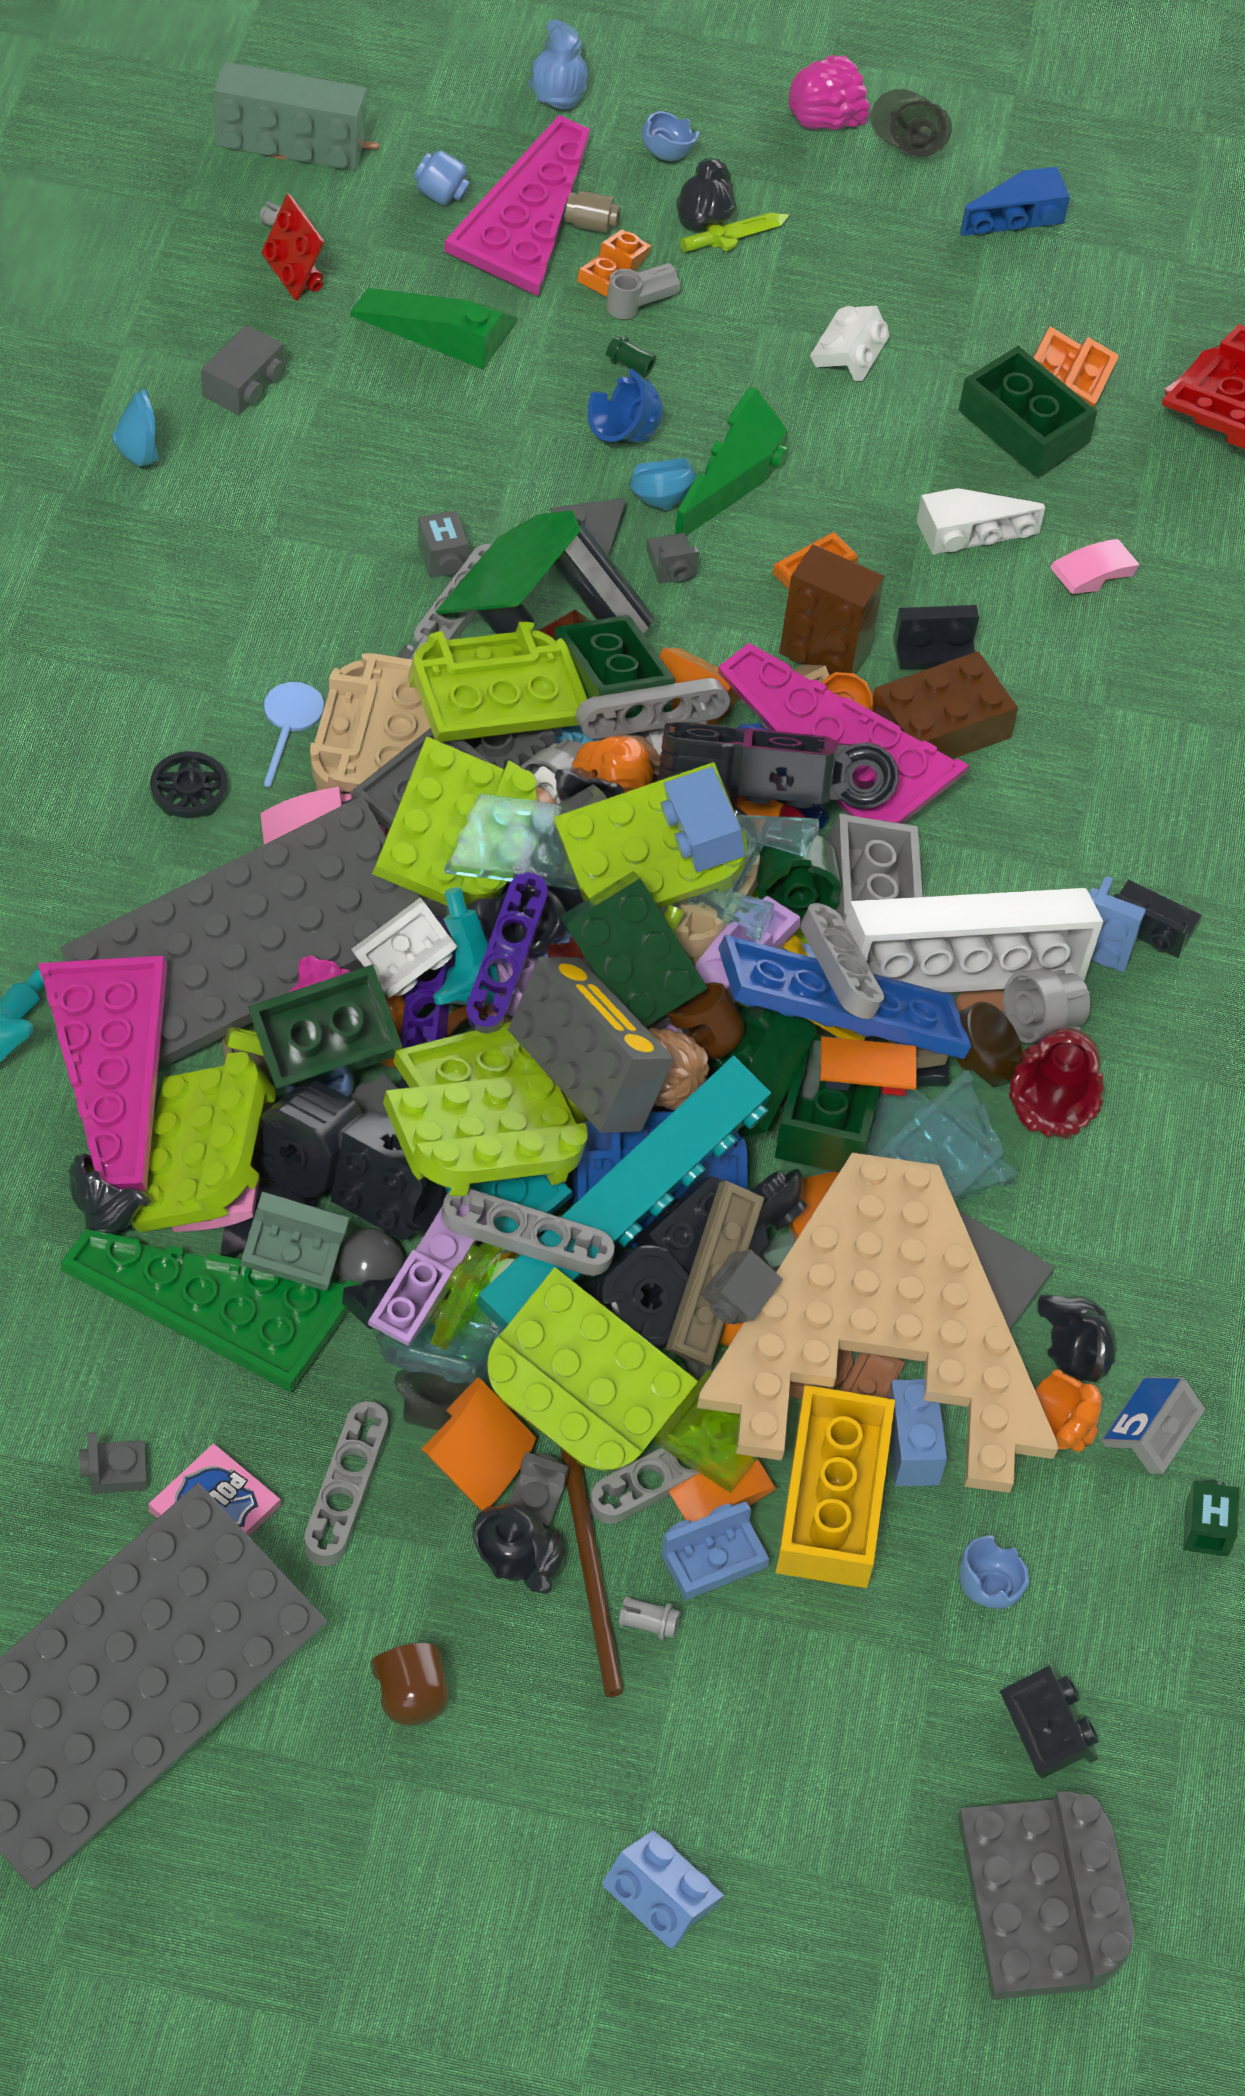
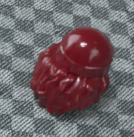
M1059 1028L1049 1032L1038 1044L1029 1046L1021 1053L1019 1064L1015 1068V1074L1010 1083L1009 1098L1014 1106L1015 1113L1019 1116V1121L1026 1126L1028 1131H1040L1047 1138L1056 1136L1057 1138L1068 1139L1071 1135L1079 1134L1081 1127L1089 1126L1091 1120L1095 1119L1097 1114L1101 1112L1102 1097L1105 1091L1104 1075L1099 1071L1100 1054L1098 1048L1086 1033L1074 1028Z

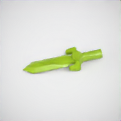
M768 212L726 224L724 227H722V224L711 223L705 227L707 231L681 238L680 246L685 253L709 245L721 247L724 251H728L738 245L737 238L781 226L789 214Z

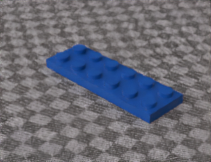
M724 935L718 947L733 998L743 1005L749 1007L760 1006L778 1011L784 1016H798L814 1020L823 1026H837L853 1030L862 1036L869 1037L873 1035L892 1040L896 1044L913 1045L934 1053L947 1054L962 1059L966 1057L972 1046L967 1033L961 1025L960 1014L952 994L873 974L883 992L884 999L874 1018L863 1019L856 1017L843 1008L816 958L729 935Z

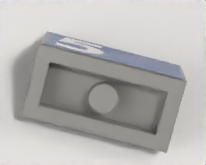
M1143 1377L1101 1442L1105 1447L1132 1448L1150 1474H1163L1205 1411V1407L1184 1377Z

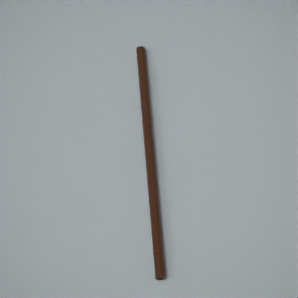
M560 1448L563 1465L568 1467L566 1484L604 1694L606 1697H616L623 1693L583 1470L582 1466L574 1458Z

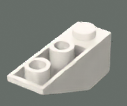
M956 488L921 495L917 523L932 555L1039 534L1045 506L1043 503Z

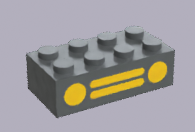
M538 957L508 1031L600 1133L642 1131L674 1060L673 1056L580 958Z

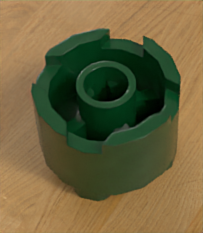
M793 826L787 828L784 834H780L767 841L756 853V855H760L756 885L760 902L768 896L800 916V921H802L810 904L820 903L834 910L839 907V896L842 887L836 851L827 839L808 832L802 826Z

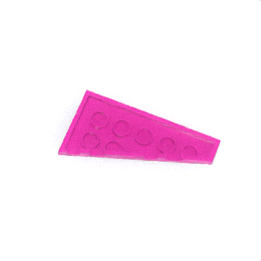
M558 115L445 240L444 252L539 296L564 219L568 197L573 191L589 141L590 129Z
M751 643L746 644L718 666L719 675L770 730L827 736L839 743L846 744L869 742L883 747L892 755L898 766L899 778L895 792L886 802L874 808L859 809L847 805L844 801L835 800L847 815L903 824L969 771V765L957 758L953 760L937 751V747L929 742L917 740L901 731V727L848 697L844 699L829 691L826 685L815 679L811 681L793 671L790 665ZM868 765L859 766L853 772L854 777L860 781H869L876 774L875 770Z
M164 956L38 963L47 991L46 995L55 1020L56 1031L68 1075L76 1096L79 1115L87 1136V1144L94 1169L99 1171L100 1178L119 1190L132 1188L147 1191L167 962Z

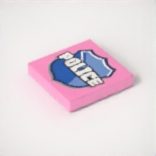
M213 1443L148 1504L149 1512L158 1518L199 1482L240 1528L250 1536L281 1507V1499Z

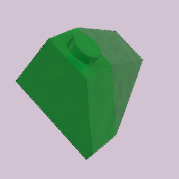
M367 288L350 313V316L483 370L517 323L516 316L478 302Z
M749 386L727 420L730 428L724 442L715 441L705 473L698 472L677 510L675 534L685 533V536L689 535L767 481L775 468L780 469L784 465L789 452V448L785 446L787 429L757 388Z

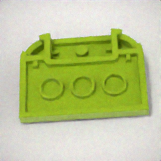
M519 622L516 632L452 640H446L443 631L430 634L427 642L423 643L413 656L408 674V682L410 687L417 688L435 740L445 742L579 725L575 714L577 708L582 702L587 700L569 649L563 639L560 638L555 641L550 636L533 630L534 623Z
M426 737L372 874L446 906L448 905L444 892L455 887L462 889L466 909L467 905L476 899L500 897L512 874L536 809L537 792L535 786L537 781L534 774L522 769L511 761H508L505 768L502 769L430 737Z
M714 762L553 817L555 828L584 901L632 871L641 878L658 908L717 889L718 894L733 886V881L742 872L747 858L745 831L742 830L745 856L696 873L690 857L682 859L674 837L678 830L675 825L668 827L660 802L666 801L664 782L713 766L732 808Z
M511 1021L503 1023L495 1032L480 1033L474 1030L395 1051L394 1058L396 1068L410 1088L545 1072L508 1031ZM562 1091L576 1124L587 1121L586 1116Z
M227 1053L225 1065L163 1077L153 1121L146 1191L150 1195L152 1202L147 1207L141 1205L131 1224L139 1232L223 1217L229 1214L225 1206L233 1202L246 1186L254 1190L259 1174L250 1166L263 1103L275 1101V1088L269 1082L266 1074L247 1053Z
M546 1072L386 1090L383 1101L412 1173L418 1180L425 1176L437 1184L450 1187V1196H467L471 1183L542 1174L547 1175L551 1185L566 1181L568 1173L574 1170L580 1163L588 1137L586 1124H576L561 1089Z
M556 1267L553 1268L500 1336L496 1338L490 1349L487 1362L490 1385L493 1392L504 1404L508 1405L574 1458L578 1464L587 1469L597 1471L617 1470L636 1460L698 1382Z

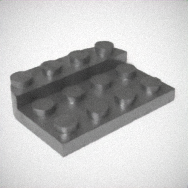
M1057 1792L1054 1800L960 1808L958 1821L992 2000L1087 1991L1106 1985L1107 1981L1114 1977L1123 1967L1133 1945L1134 1929L1114 1832L1108 1817L1101 1809L1099 1801L1091 1795Z

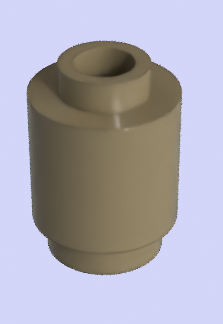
M580 191L579 194L570 193L566 206L565 221L573 223L575 228L608 234L611 227L617 228L621 206L615 205V197L585 191Z

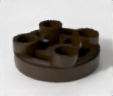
M977 1002L959 1012L960 1022L972 1046L964 1059L956 1057L959 1065L965 1071L974 1070L982 1079L995 1088L1011 1081L1023 1051L1019 1037L1009 1019L1001 1010L988 1002Z

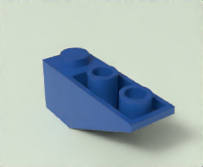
M1058 167L1022 171L965 205L960 230L961 236L1064 223L1070 195Z

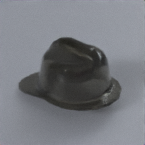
M895 89L882 94L874 103L871 111V125L875 133L885 142L911 156L926 157L942 150L952 133V120L945 109L906 89Z
M425 1366L403 1368L396 1373L394 1384L396 1390L404 1397V1421L427 1429L440 1430L452 1417L446 1410L477 1377L493 1391L488 1374L469 1369H437Z

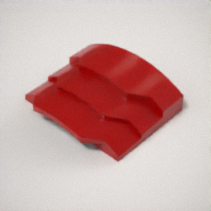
M1238 324L1220 342V347H1213L1202 351L1186 372L1165 388V397L1162 399V405L1195 417V423L1227 434L1228 443L1244 449L1245 326Z

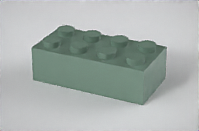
M224 61L214 88L215 146L269 156L272 154L286 156V159L356 171L363 152V144L366 142L367 87Z

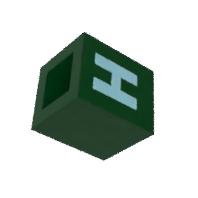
M1216 1480L1194 1481L1185 1505L1183 1550L1224 1557L1229 1556L1237 1538L1239 1487L1226 1486L1223 1482Z

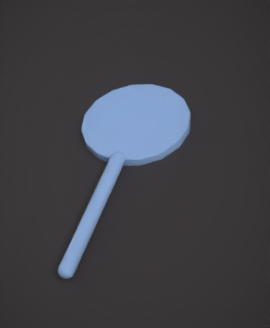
M302 682L280 684L270 690L265 698L264 712L268 720L276 727L282 729L264 781L265 787H271L289 732L311 728L322 717L324 710L323 698L310 685Z

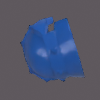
M632 368L629 372L631 377H620L617 379L618 385L612 394L611 401L607 400V393L591 391L587 406L588 422L592 432L600 440L616 443L622 441H649L661 423L663 405L660 395L648 379L642 378Z

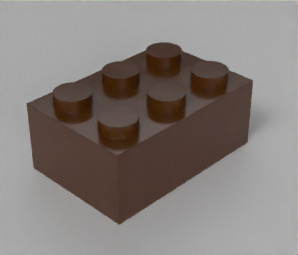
M813 544L791 575L779 654L804 665H824L829 675L835 672L854 673L856 675L870 655L885 576Z
M979 651L875 687L873 694V712L900 726L901 731L921 742L925 740L936 746L937 751L952 759L1010 739L1018 711L1017 705Z

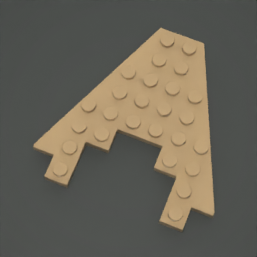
M852 1153L776 1273L783 1280L754 1321L744 1322L700 1391L697 1408L739 1414L736 1454L782 1460L785 1450L790 1381L833 1388L836 1380L838 1349L924 1361L923 1401L968 1407L964 1487L1010 1493L1014 1484L1015 1454L1054 1459L1058 1450V1443L939 1165Z

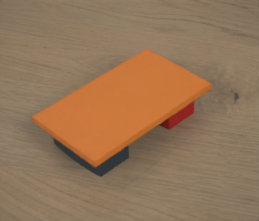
M821 1036L820 1080L825 1081V1086L829 1089L849 1090L851 1083L881 1086L882 1094L905 1096L906 1089L916 1090V1046Z

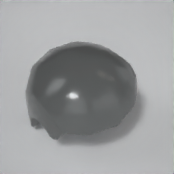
M363 1228L349 1234L340 1245L334 1265V1273L339 1275L345 1283L346 1280L363 1283L367 1280L393 1278L397 1276L404 1265V1256L397 1242L389 1234L376 1228Z

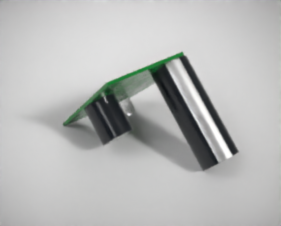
M573 510L538 514L499 536L435 611L437 614L476 610L495 635L516 632L519 622L534 623V618L521 602L548 569L554 565L596 620L630 615L641 632L644 633L654 619L653 614L587 528L576 518Z

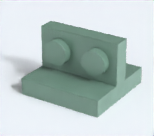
M262 1192L240 1266L326 1291L349 1217Z

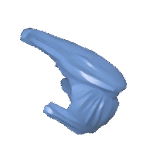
M551 20L547 24L549 33L548 39L544 42L545 49L533 62L531 69L532 78L529 79L528 85L534 90L538 101L548 103L555 108L570 109L578 103L587 89V63L580 55L582 53V40L579 37L578 31L560 20Z

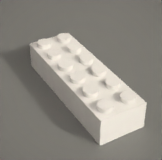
M1078 888L850 901L845 924L873 974L947 993L1005 989L1008 979L1014 973L1049 968L1051 971L1065 970V974L1075 973L1084 981L1103 920L1087 889Z

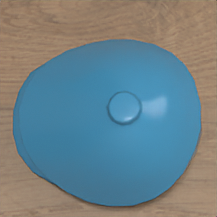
M143 388L140 392L134 393L118 421L115 432L112 433L113 444L117 446L127 460L139 467L152 465L159 461L155 444L154 413L149 401V393Z
M686 458L641 463L635 467L629 487L644 503L666 511L672 509L673 506L685 498L696 478V472Z

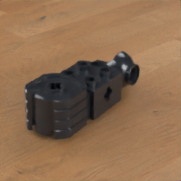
M692 722L666 723L664 726L658 781L714 762L732 807L737 805L738 795L746 796L747 801L759 804L770 803L771 799L787 800L789 806L797 808H810L812 803L829 804V799L841 800L847 805L859 809L874 808L890 798L895 792L899 780L898 766L892 755L883 747L869 742L846 744L839 743L827 736L753 728L735 729L727 726ZM868 765L875 770L876 774L869 781H860L854 777V770L859 766ZM784 767L787 768V771L781 772L778 771V768Z
M311 1080L297 1086L261 1114V1118L266 1125L261 1135L262 1150L254 1155V1159L267 1179L304 1199L315 1198L329 1188H332L331 1202L402 1241L415 1232L422 1236L426 1234L443 1206L447 1191L445 1186L437 1184L425 1176L421 1180L415 1177L388 1116L374 1109L368 1113L362 1111L353 1099L317 1080ZM477 1240L470 1251L468 1260L471 1258V1255L485 1248L487 1243Z
M797 1168L785 1175L778 1170L766 1177L751 1191L764 1197L748 1250H752L756 1255L769 1244L766 1229L771 1224L776 1230H780L793 1221L807 1207V1204L802 1199V1174ZM710 1176L696 1181L633 1240L637 1244L636 1248L617 1253L612 1258L611 1264L605 1272L593 1278L591 1277L584 1285V1291L656 1348L664 1346L669 1340L719 1183L724 1181L719 1178Z

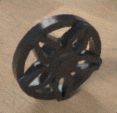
M185 751L172 754L156 765L151 774L150 789L153 800L166 815L195 818L204 815L210 816L216 811L227 795L228 780L224 768L217 760L200 752ZM180 763V766L176 773L164 772L171 766ZM198 763L211 768L214 772L202 773ZM158 789L168 793L166 799L160 794ZM219 789L216 796L212 799L210 793H213L214 791ZM202 798L206 803L202 804L197 799ZM175 799H182L177 804H172ZM188 801H191L192 807H186Z

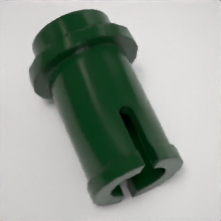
M615 336L606 350V356L610 357L611 363L617 364L619 362L630 369L632 368L644 377L649 375L656 362V355L629 342L627 336H622L621 338Z

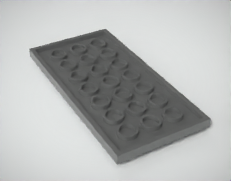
M360 796L59 948L66 961L164 956L167 962V976L158 1063L159 1070L226 1036L227 1030L231 1026L242 1028L251 1023L248 1006L286 994L299 982L298 965L301 958L312 955L318 960L336 962L341 969H348L350 972L362 967V963L351 949L420 897L418 893L372 874L386 836L364 797Z
M199 1482L0 1658V1854L34 1892L327 1625V1620Z

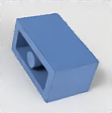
M713 766L664 782L666 801L660 802L664 819L668 827L676 826L678 833L674 834L679 853L682 859L690 857L696 873L745 856L742 830Z
M924 1379L892 1380L887 1399L895 1400L890 1436V1452L895 1486L940 1485L947 1462L940 1403L923 1401Z

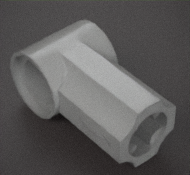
M667 263L638 273L631 269H618L610 275L606 302L607 312L618 319H630L637 315L639 306L678 294L680 282L676 269L671 263Z

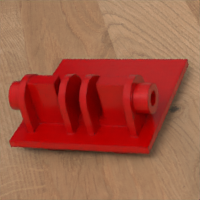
M287 194L269 236L264 243L261 254L293 299L298 301L303 290L316 292L323 287V275L315 268L314 264L325 241L291 194Z

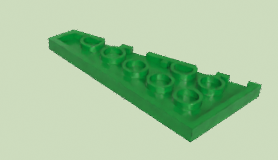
M89 1229L84 1230L61 1261V1270L66 1274L290 1393L349 1311L342 1304L344 1288L362 1284L346 1280L345 1284L330 1281L325 1291L240 1266L241 1259L208 1253L207 1257L184 1253V1248L167 1245L166 1249L142 1245L135 1238Z

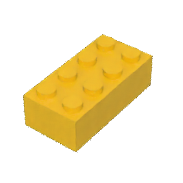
M809 1385L804 1386L778 1552L777 1574L867 1589L874 1565L895 1400Z

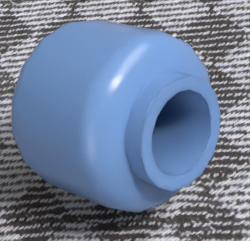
M442 150L436 151L433 155L427 153L413 177L417 180V190L442 206L448 205L453 198L460 201L470 185V182L465 179L467 174L466 165Z

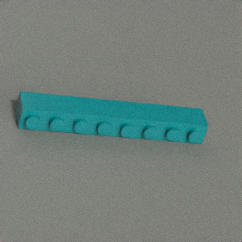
M732 1056L561 1218L607 1233L612 1239L614 1247L619 1243L624 1248L627 1247L643 1231L639 1224L650 1213L656 1218L660 1216L673 1203L675 1198L671 1194L682 1183L689 1188L703 1175L706 1168L702 1164L713 1154L721 1158L737 1142L733 1135L741 1127L746 1125L751 1129L767 1114L769 1110L765 1105L771 1092L735 1056ZM547 1230L538 1238V1241L546 1247H555L562 1242L560 1236L551 1230ZM570 1238L567 1252L572 1253L575 1239ZM590 1246L587 1251V1257L595 1259L599 1248ZM521 1254L479 1293L476 1305L503 1332L554 1267L574 1283L581 1280L585 1274Z

